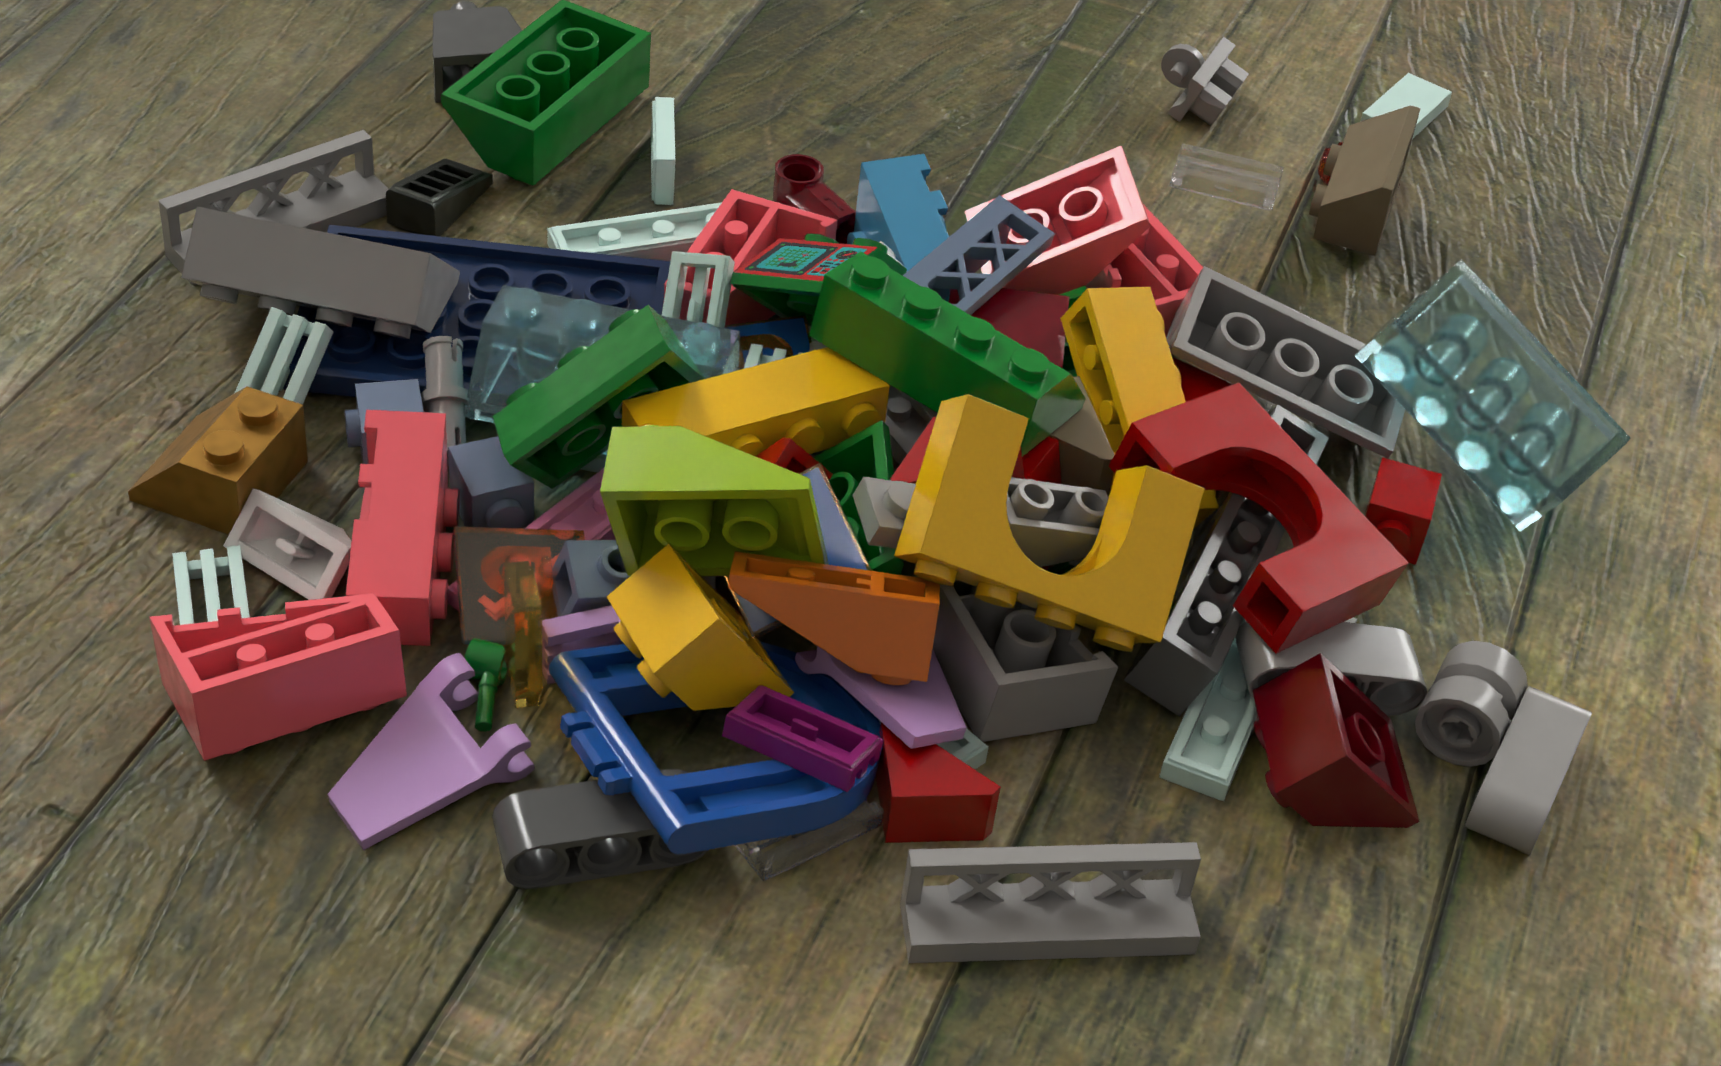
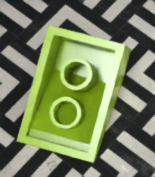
M645 425L642 427H612L600 494L627 575L631 576L667 544H670L701 576H729L735 551L829 565L810 478L681 426Z

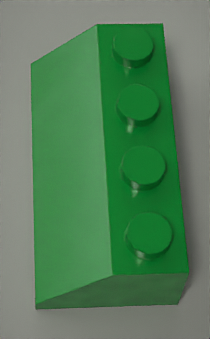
M561 0L441 94V104L488 168L508 175L517 181L534 186L649 87L651 33L569 1Z
M860 251L824 275L809 334L810 337L937 413L941 401L969 394L1029 418L1021 443L1022 457L1083 408L1086 398L1071 373L1050 362L1041 352L1026 348L995 330L989 322L973 317L945 301L936 291L920 286L890 269L881 259L868 256Z

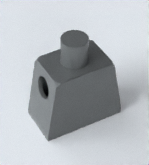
M461 1L454 4L450 10L437 11L433 14L435 103L441 102V94L522 31L507 8L501 6L478 8L472 2Z

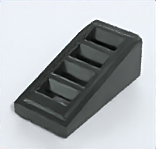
M444 158L400 180L386 191L387 223L416 234L441 236L493 184V175Z

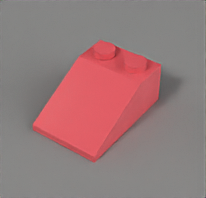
M1122 146L1002 195L1003 198L1055 233L1051 246L1003 288L1060 295L1086 286L1151 226ZM994 199L966 210L967 222ZM1010 229L1006 244L1026 245L1029 242L1019 233ZM989 260L981 267L982 274H992L994 272L992 260Z

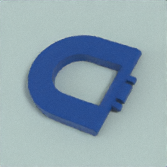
M760 642L794 691L790 698L881 738L878 718L831 676L822 673L807 674L796 664V652ZM625 644L565 651L558 654L550 663V675L575 710V713L569 712L562 715L561 730L567 738H572L571 745L591 775L598 777L597 784L603 793L614 796V794L630 792L664 843L674 854H687L789 836L828 826L853 812L866 799L874 784L879 760L873 766L868 764L865 775L861 779L856 777L854 786L848 792L775 759L664 776L622 716L688 706L673 692H670L665 698L661 697L647 683L637 669V665L644 660L643 657L639 659Z

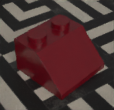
M1321 653L1253 690L1259 718L1254 721V730L1258 740L1266 750L1270 770L1265 773V779L1272 796L1283 808L1291 806L1312 826L1409 828L1420 822L1392 720Z

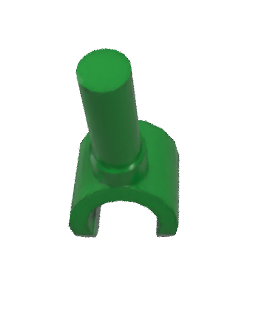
M473 638L468 645L465 659L474 670L475 676L472 679L480 680L475 729L486 732L492 729L495 694L498 691V685L502 686L507 678V666L504 661L506 653L504 646L501 644Z

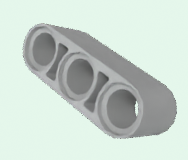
M1247 621L1239 627L1235 636L1248 690L1253 698L1254 689L1319 653L1327 658L1386 715L1407 713L1423 703L1427 695V688L1411 637L1406 631L1398 628L1342 622L1277 654L1272 651Z
M1528 686L1478 792L1464 827L1530 856L1592 712Z

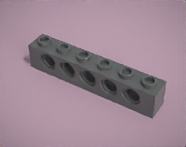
M1277 404L1269 415L1317 464L1329 437ZM1227 491L1219 492L1216 498L1219 508L1206 518L1183 563L1161 643H1142L1124 678V681L1179 717L1218 674L1244 619L1232 605L1258 564L1273 557L1285 532L1283 525L1261 505L1244 496Z

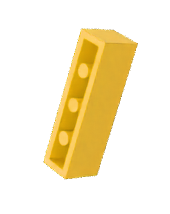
M1151 287L1087 288L1060 318L1077 376L1080 377L1114 454L1132 422L1186 402L1181 388V375L1177 366L1174 365L1164 333V320L1161 313L1157 310ZM1113 472V477H1112L1110 489H1111V487H1112L1113 480H1114V477H1115V473H1114V472ZM1216 490L1204 491L1194 528L1219 508L1215 498Z
M825 347L623 400L622 427H642L645 425L681 426L753 456L758 455L785 437L792 439L808 454L827 450L881 420L885 422L890 385L832 349Z

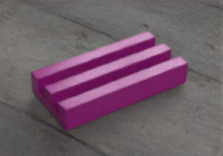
M759 685L726 715L722 736L846 792L854 786L856 777L861 779L865 775L868 764L873 766L879 760L883 739L875 734L763 685Z

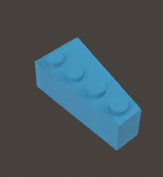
M925 154L861 162L854 232L848 234L847 244L853 245L855 238H866L877 242L882 241L894 252L896 260L902 263L907 268V271H909L950 237L942 216L946 215L948 210L940 190L930 192L926 184V176H929L931 168ZM949 295L944 299L947 302L949 301Z

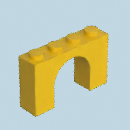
M969 394L941 401L894 556L916 564L914 575L927 581L953 586L955 579L976 586L974 596L984 602L1001 607L1014 608L1017 601L1035 608L1034 619L1044 624L1073 630L1076 623L1095 630L1093 641L1113 649L1131 652L1134 643H1161L1205 488L1148 465L1117 470L1099 532L1092 549L1082 562L1062 575L1051 573L1036 565L1022 552L1012 535L1007 517V492L1029 418Z

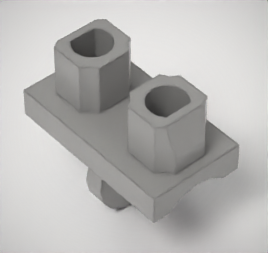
M1223 37L1206 61L1196 48L1188 44L1174 45L1164 54L1161 61V69L1165 78L1177 87L1186 88L1168 111L1170 116L1180 122L1189 110L1212 126L1249 75V73L1227 58L1236 45Z

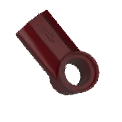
M792 154L780 158L775 164L772 201L838 220L836 241L839 244H847L848 234L854 232L856 211L823 182L824 167L821 162L811 156Z

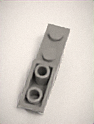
M870 477L862 478L853 493V498L868 545L889 548L897 547L916 484ZM1011 477L1006 504L1012 535L1022 552L1039 567L1085 558L1097 538L1108 496L1105 490Z

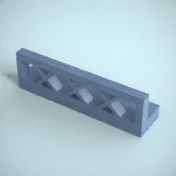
M999 195L903 276L920 286L936 291L942 299H945L950 294V289L958 290L960 301L952 305L972 315L1049 248L1055 233ZM1010 229H1013L1029 240L1026 245L1006 244ZM989 260H992L994 269L992 274L975 273Z

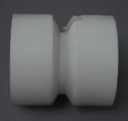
M1469 641L1460 643L1447 653L1415 719L1416 732L1424 746L1438 758L1454 765L1472 767L1486 764L1493 759L1528 687L1526 672L1519 660L1507 650L1489 642Z

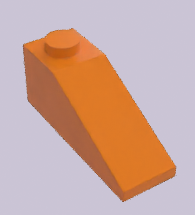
M735 551L729 574V589L859 673L871 674V677L876 681L889 685H906L912 680L927 682L940 605V584L920 577Z

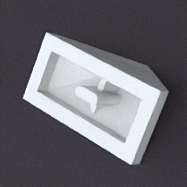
M252 489L223 546L227 548L240 545L241 555L244 560L308 600L331 598L349 565L352 541L344 529L261 490Z

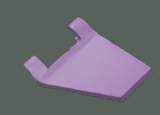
M818 646L816 650L796 653L795 662L803 672L807 674L822 673L831 676L911 749L963 739L967 727L933 649L927 682L912 680L906 685H889L876 681L871 677V674L859 673Z
M461 653L452 654L444 658L431 670L328 793L330 804L363 850L483 786L493 783L515 782L526 777L535 769L533 762L524 752L531 747V743L516 723L504 726L496 731L480 748L452 712L464 709L478 700V692L468 681V679L475 676L474 670Z

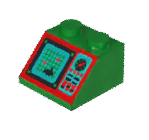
M810 233L805 235L804 240L778 239L732 273L730 284L783 319L803 318L805 326H812L824 275L860 251L868 256L881 259L890 269L902 276L906 273L907 268L887 254L888 247L880 242L866 238H855L853 245L839 244L832 238Z

